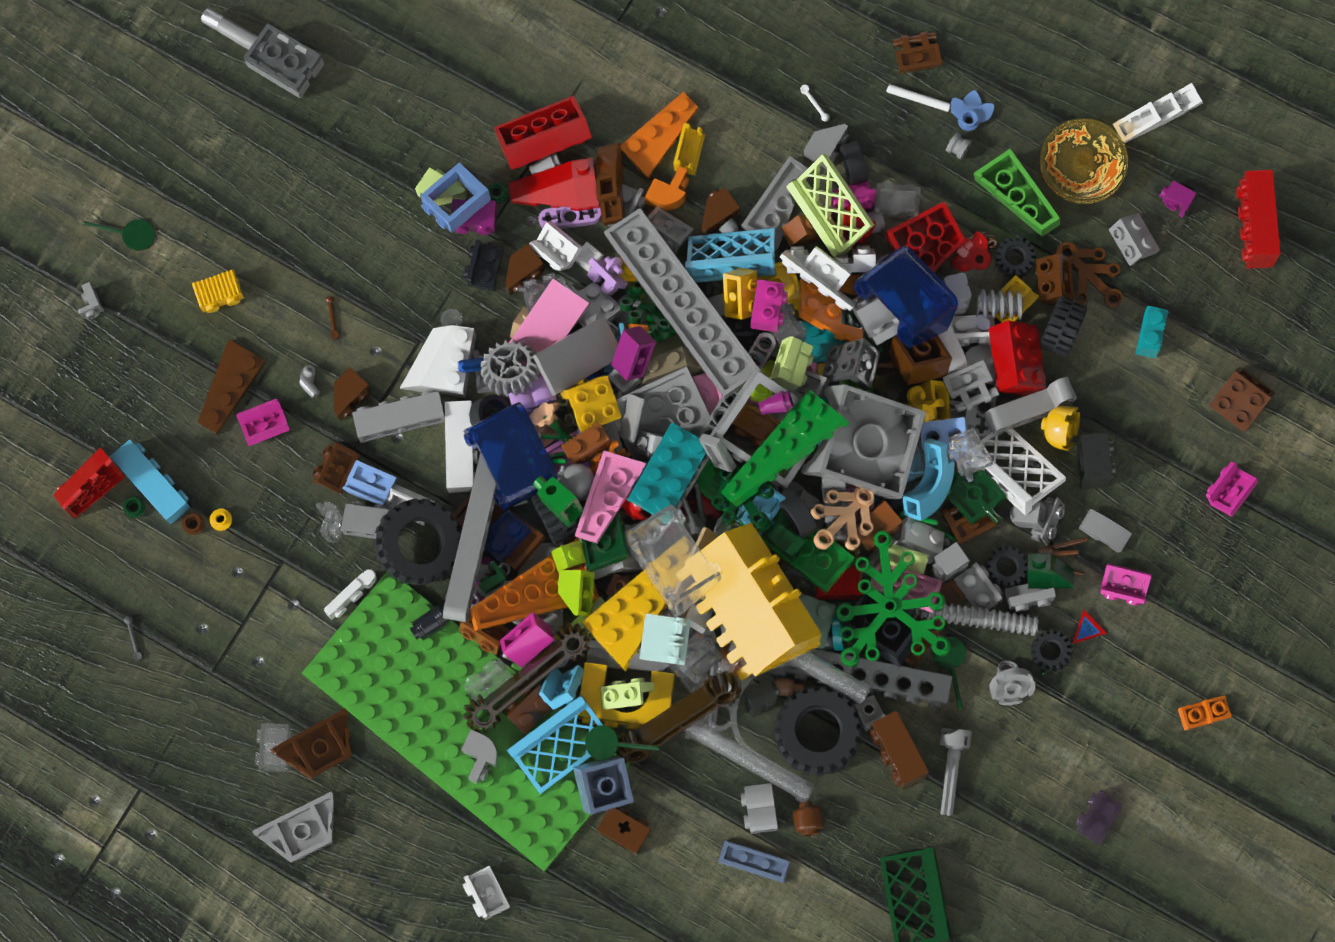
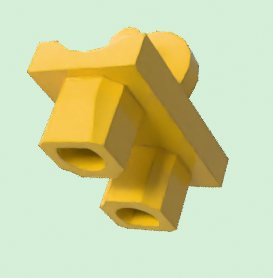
M913 386L907 393L909 403L904 405L925 411L926 414L923 422L935 420L934 408L940 406L939 399L924 400L926 394L922 387Z

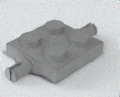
M592 282L580 291L571 283L565 286L590 304L576 324L580 329L605 316L614 336L618 335L620 329L613 324V321L623 311L620 309V305L612 297L606 295L597 283Z

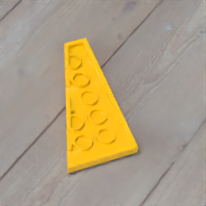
M686 536L582 621L583 626L624 671L629 667V662L634 654H637L641 648L645 614L661 616L679 583L676 573L686 566L685 561L690 558L694 549L693 543Z

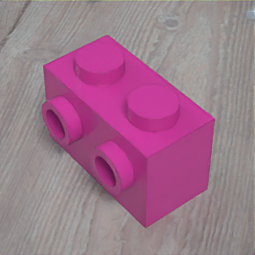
M758 280L751 318V329L778 332V326H783L785 313L781 312L782 304H787L788 291H784L785 283Z
M532 612L504 636L500 642L503 654L522 668L531 662L544 648H548L555 639L551 626Z

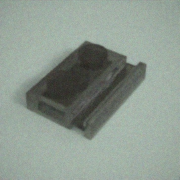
M899 371L873 379V393L875 395L901 404L909 402L907 393L913 385H907Z

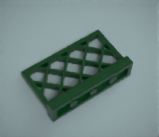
M931 847L919 851L880 857L894 942H900L899 933L903 927L914 933L910 942L952 941L936 849ZM921 856L923 865L918 872L907 866L912 857ZM907 858L904 863L899 860V859ZM896 860L902 867L893 876L887 871L886 862ZM905 867L916 874L908 886L898 879ZM923 870H924L925 878L920 875ZM888 875L893 878L891 883L889 882ZM918 877L926 881L927 885L922 895L911 888ZM895 881L906 887V890L899 899L891 894V887ZM909 890L920 897L913 908L902 902ZM927 892H928L929 900H927L926 898H924L925 895L927 894ZM892 898L897 901L895 906L893 905ZM922 900L930 904L931 908L926 918L915 911ZM899 904L910 910V913L903 922L895 917V910ZM913 913L924 920L917 931L906 925ZM931 916H932V919H933V923H931V922L929 921V918H930ZM897 922L901 924L899 929L897 928ZM926 923L934 927L936 938L926 939L919 934ZM917 936L922 939V940L914 941Z

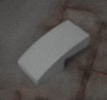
M1092 509L1088 511L1079 529L1093 539L1102 541L1116 552L1123 550L1132 534Z

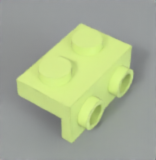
M645 678L631 679V683L613 681L612 686L601 687L603 709L643 705V693L654 691V682H645Z

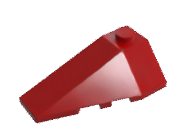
M593 158L569 161L509 183L511 203L532 206L545 204L557 209L559 206L570 207L574 211L600 208L596 194Z

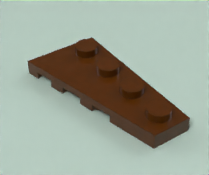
M228 339L198 423L218 435L266 362Z

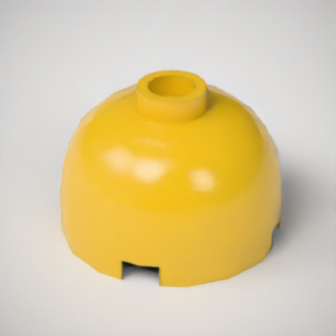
M1066 405L1055 407L1049 412L1047 417L1043 418L1041 429L1044 430L1045 438L1050 445L1066 451H1070L1073 448L1075 442H1071L1073 436L1078 435L1080 425V412H1076L1079 409L1078 407Z

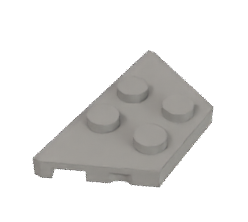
M331 791L252 832L285 859L293 863L333 843L334 794Z

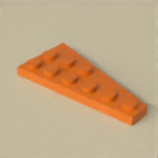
M577 537L569 543L579 541V538ZM552 554L471 607L469 612L474 630L477 631L525 619L532 612L538 616L569 608L558 593L559 573ZM585 563L569 570L586 571ZM595 581L593 591V602L599 598Z

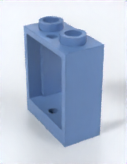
M460 162L420 195L423 210L428 215L433 214L439 226L443 229L447 228L451 233L491 200L488 189ZM458 180L474 196L449 216L434 200Z

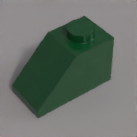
M1028 554V589H1074V569L1052 554Z

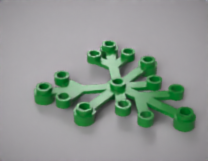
M887 531L877 532L874 536V543L880 552L882 574L872 567L865 557L858 558L855 565L860 572H865L884 587V595L873 588L869 580L863 579L858 583L859 591L870 596L877 604L852 607L848 603H842L837 607L836 615L840 621L845 623L852 621L858 615L879 613L867 628L852 629L844 627L841 630L840 636L846 642L859 638L852 648H847L842 652L841 660L843 664L847 667H855L860 661L859 653L866 644L867 650L865 655L869 661L878 660L880 652L877 649L875 633L887 618L897 617L911 628L913 639L911 651L914 655L921 656L924 654L923 637L932 644V649L936 655L946 656L951 650L949 640L945 637H936L929 631L930 629L937 631L944 629L946 625L944 618L935 616L932 620L916 621L903 611L929 607L932 611H940L946 604L944 596L940 592H932L926 598L902 600L910 589L916 587L918 583L916 576L913 574L905 575L904 583L894 594L893 585L908 566L914 564L915 557L909 551L904 552L901 555V561L891 572L889 548L893 543L892 537ZM881 536L887 537L885 543L879 542ZM906 555L912 556V560L908 563L904 562ZM861 561L867 562L865 568L858 566ZM910 577L915 579L912 585L906 583V580ZM868 583V590H862L861 585ZM934 597L940 598V602L936 605L932 603ZM888 603H894L892 610L886 609ZM844 608L849 609V613L846 616L841 615V610ZM940 619L943 621V624L940 627H936L934 622ZM847 630L851 631L852 633L849 638H845L843 636L844 632ZM944 642L945 648L940 650L937 648V644ZM921 645L922 651L915 652L914 647ZM871 650L877 652L874 658H870L868 655ZM848 653L854 654V658L851 661L846 660Z

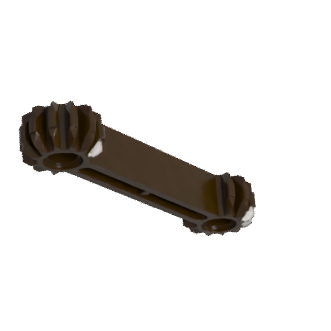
M570 622L566 624L567 629L559 626L558 629L561 633L553 634L557 641L485 699H483L481 694H478V700L476 701L471 697L469 701L472 705L464 706L467 712L463 714V717L468 720L467 726H474V731L476 732L482 727L484 733H487L488 726L495 729L494 722H501L500 716L497 715L569 656H571L573 661H576V655L578 654L584 658L583 650H590L589 645L586 643L591 641L590 636H587V629H581L579 623L572 627ZM577 638L574 645H566L568 639ZM482 709L488 710V713H487L486 716H484V717H478V716H477V714H478V712H479L480 710H482Z
M724 671L723 673L717 672L714 676L710 675L709 679L703 681L702 687L638 729L621 733V737H618L619 742L653 746L664 744L720 706L735 703V700L741 697L742 686L740 680H738L734 672L728 673ZM618 747L616 755L623 757L625 764L629 763L632 765L633 763L647 760V757L653 754V750Z

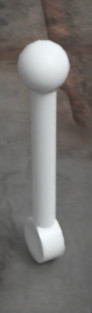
M802 85L801 93L806 94L821 114V119L824 122L830 119L829 114L824 113L810 94L809 87Z

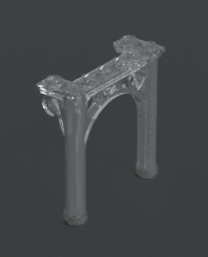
M733 641L728 649L730 652L737 648ZM806 652L779 665L796 667L850 697L858 704L864 701L871 688V684L864 680L859 681L810 652ZM742 657L739 660L741 666L744 667L746 663L745 659ZM723 658L717 671L719 673L724 671L728 673L733 672L739 660L732 664L728 658L727 660ZM754 674L744 680L738 677L742 686L741 695L750 681L756 677ZM740 698L736 699L735 703H732L731 706L729 704L727 706H720L726 707L730 713V720L725 724L718 726L713 723L712 716L715 713L714 710L683 731L682 734L685 738L695 739L795 796V800L801 803L806 802L813 791L814 783L803 779L759 754L743 741L737 726V707ZM706 718L709 726L704 724ZM731 727L737 742L718 731H724Z

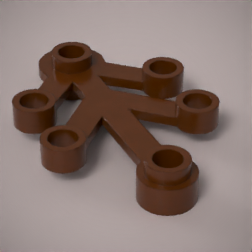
M1064 242L1058 246L1056 254L1064 255V251H1070L1071 256L1068 257L1070 258L1071 266L1073 265L1078 270L1076 302L1083 305L1087 304L1089 300L1087 294L1088 280L1105 297L1104 301L1108 307L1117 308L1121 305L1123 300L1121 291L1109 289L1094 274H1108L1109 277L1115 278L1121 271L1120 266L1117 263L1109 265L1085 264L1080 259L1092 258L1095 262H1101L1105 257L1104 249L1100 247L1095 249H1078L1071 242ZM1100 252L1102 257L1097 258L1094 253ZM1115 267L1118 272L1112 273L1110 268ZM1084 296L1086 300L1081 302L1078 297ZM1115 297L1117 302L1111 303L1109 298Z

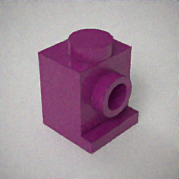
M1173 180L1170 186L1165 185L1159 197L1163 198L1162 202L1165 203L1167 208L1173 211L1178 210L1180 212L1179 216L1183 218L1196 193Z

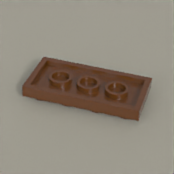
M470 495L452 515L454 520H458L460 524L458 526L462 529ZM496 498L485 547L517 572L545 540V536Z

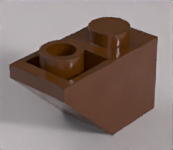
M526 244L510 256L505 285L509 295L523 290L526 283L530 280H537L545 270L543 262L529 244Z
M350 367L334 382V413L340 421L343 418H348L354 412V407L359 402L363 403L369 397V392L371 391L369 384Z

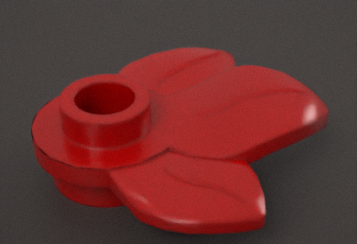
M979 231L975 232L972 239L964 237L965 241L955 250L958 255L951 260L950 264L955 269L964 272L973 268L976 270L988 268L991 263V255L987 251V238ZM978 255H982L984 261L980 264L976 261Z

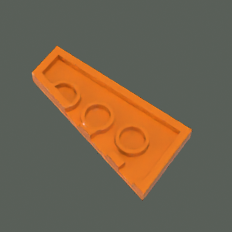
M682 92L620 145L621 152L649 179L656 166L663 160L666 152L675 143L676 138L682 131L683 124H688L695 115L698 106Z

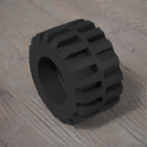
M1061 296L1056 302L1044 332L1041 348L1067 357L1077 338L1087 312V306Z
M538 494L532 496L533 505L551 541L556 546L576 537L578 520L568 528L543 504Z

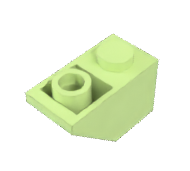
M429 167L415 188L417 195L420 197L422 193L444 176L445 173L439 169L435 171ZM457 180L437 197L434 202L439 206L452 203V199L466 200L468 195L465 186Z

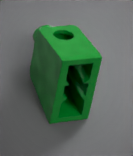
M540 476L535 480L533 486L538 489L537 494L543 504L569 528L583 513V508L577 497L554 477L547 480Z

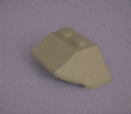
M675 335L656 342L645 375L640 378L642 383L634 390L687 366L692 377L705 373V371L680 337Z

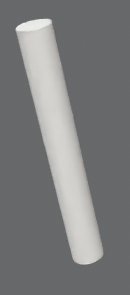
M891 84L887 88L888 93L947 112L951 105L950 103Z

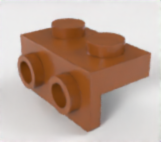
M471 615L468 616L467 622L460 623L459 629L466 639L477 642L484 651L492 652L495 655L502 649L500 640L510 632L509 629L502 625L475 631Z

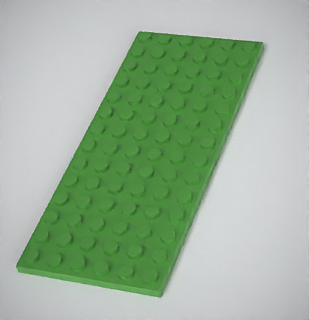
M387 571L304 669L302 674L545 872L592 814L583 811L574 769L540 794L507 750L559 712L561 708L558 707L554 710L551 708L526 735L502 712L498 713L497 715L500 716L501 722H494L495 729L488 726L487 733L483 732L482 727L478 731V733L488 737L496 747L498 752L497 768L488 764L489 772L485 781L481 780L479 785L471 782L468 778L477 759L464 754L461 749L470 730H474V726H467L468 720L463 717V714L467 712L464 706L472 705L469 701L471 697L475 701L478 700V694H481L483 699H485L514 676L516 672L492 652L484 651L477 642L466 639L459 631L460 627L452 620L449 622V625L424 641L421 638L416 640L410 630L413 627L411 622L433 609L434 606L407 584L390 577V573ZM486 709L480 710V711L478 712L477 716H478V717H484V716H486L487 713H488V710H486ZM574 718L571 719V720H570L569 722H567V723H573V724H574ZM563 725L559 729L558 738L572 739L573 726ZM576 727L574 740L585 742L589 730ZM556 731L552 733L550 736L556 737ZM544 739L541 742L540 751L553 753L555 740ZM558 741L556 754L569 756L571 742ZM574 743L572 756L583 757L586 754L585 744ZM536 745L531 750L537 751L538 745ZM527 752L520 759L526 766L535 767L537 754ZM539 754L538 767L551 769L553 756ZM591 756L580 765L596 761L597 759ZM555 757L554 770L564 771L567 769L569 758ZM571 759V765L577 760ZM629 763L625 764L626 770H628L631 765ZM529 769L531 774L534 776V770ZM537 770L536 780L542 787L549 782L550 772ZM553 773L552 779L559 773Z

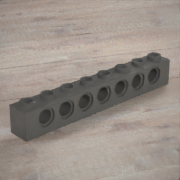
M817 649L796 657L799 661L797 667L791 668L785 662L768 670L777 677L791 675L794 676L795 680L807 682L808 679L816 680V684L822 686H830L831 683L839 685V688L852 691V688L861 689L863 694L874 695L876 692L884 694V698L896 700L897 697L906 698V702L912 704H919V701L926 702L929 707L938 709L947 705L952 676L903 666L899 668L893 664L869 661L860 658L859 663L855 667H847L841 660V654ZM846 655V660L848 661L854 658L853 656ZM818 662L821 665L820 671L812 672L808 667L809 664ZM835 666L841 667L844 671L839 677L831 673V669ZM862 671L865 673L866 678L862 681H857L854 679L853 673ZM879 675H884L887 677L888 683L883 686L876 683L875 678ZM900 680H907L910 683V688L907 690L900 689L898 686ZM923 684H929L933 692L931 694H923L920 687Z

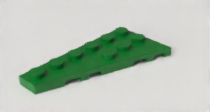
M809 389L721 493L738 507L757 493L759 486L766 481L772 482L777 478L776 474L784 468L786 470L791 468L814 451L816 444L824 438L829 440L834 436L833 432L841 426L845 428L850 422Z

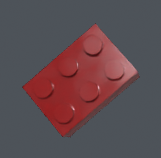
M1008 320L989 327L998 392L1028 396L1047 389L1037 325Z

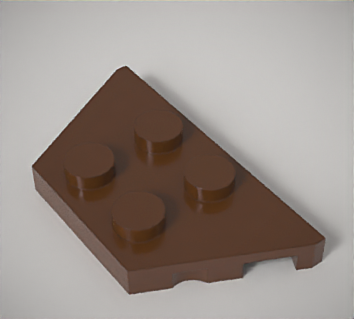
M346 708L340 710L273 747L270 751L309 779L318 776L351 757L350 745L348 743L350 737L349 728H347L348 711Z

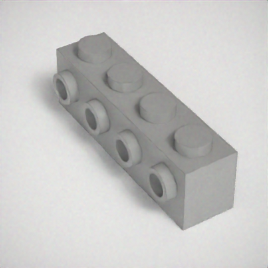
M428 390L421 393L422 395L413 397L409 395L400 398V401H384L376 407L364 406L358 408L356 412H352L358 439L362 443L445 422V413L439 391Z

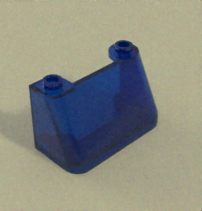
M903 246L893 251L860 276L853 286V290L863 299H868L874 294L900 321L897 335L908 348L948 331L958 308V300L955 294L908 246Z
M517 402L463 431L466 444L474 449H479L497 485L494 500L499 507H502L503 511L536 495L538 489L533 484L538 477L543 476L547 480L554 477L557 480V471L522 403Z

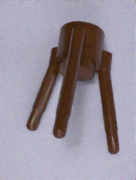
M1085 537L1055 545H1046L1044 548H1038V554H1052L1056 558L1057 556L1079 554V550L1057 551L1056 549L1081 544L1089 539ZM1074 570V575H1085L1082 571Z

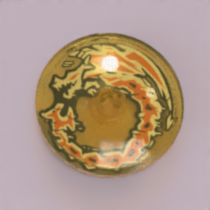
M1073 119L1062 123L1048 135L1040 154V170L1047 186L1062 199L1077 204L1096 203L1111 196L1122 184L1128 168L1127 149L1121 137L1108 125L1093 119Z

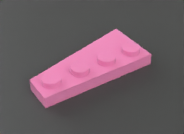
M603 451L575 533L576 537L594 543L599 542L646 468V463Z

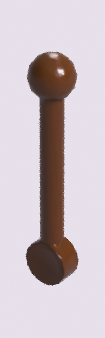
M327 296L325 301L329 307L332 328L330 336L333 340H337L339 333L336 331L332 304L334 298Z

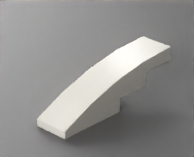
M1191 83L1174 94L1169 93L1154 103L1149 102L1113 125L1123 143L1168 123L1201 105L1203 102Z

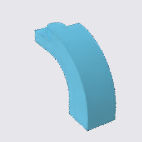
M931 438L924 441V475L920 483L913 490L903 495L904 515L919 521L931 516L941 506L950 490L954 475V460L948 459L947 444Z

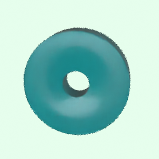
M834 615L832 619L833 645L835 651H844L846 641L840 636L843 626L841 624L842 621L838 619L837 615Z

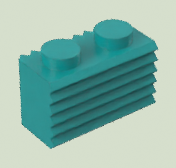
M1152 306L1146 307L1135 354L1154 359L1158 357L1169 313L1166 309Z

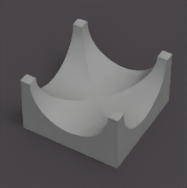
M845 384L825 387L823 396L827 397L829 406L843 416L850 424L845 428L841 426L833 432L834 436L829 440L824 438L813 458L808 463L803 464L801 473L848 483L874 493V497L879 499H902L926 412Z

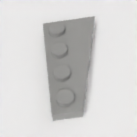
M789 156L745 219L741 228L746 231L775 228V251H777L783 236L781 228L788 223L796 201L786 186L792 181L797 180L808 168ZM770 236L761 237L759 240L764 243Z

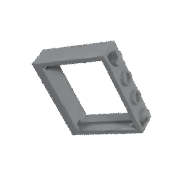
M754 369L710 434V436L721 439L725 447L733 452L731 456L740 463L744 460L748 461L751 455L725 439L723 435L759 383L775 394L782 390L784 392L788 391L757 369ZM790 392L793 405L795 406L800 401V398ZM809 454L789 468L783 477L777 473V478L771 483L777 487L781 484L787 488Z

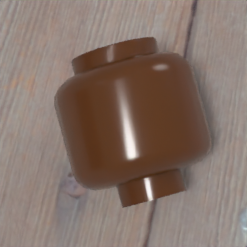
M812 802L800 803L799 808L793 811V820L797 833H801L803 837L820 834V830L824 828L821 807L813 806Z

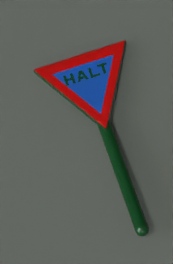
M1084 609L1074 638L1071 641V647L1076 643L1107 634ZM1045 670L1041 671V675H1045L1047 673L1045 672Z

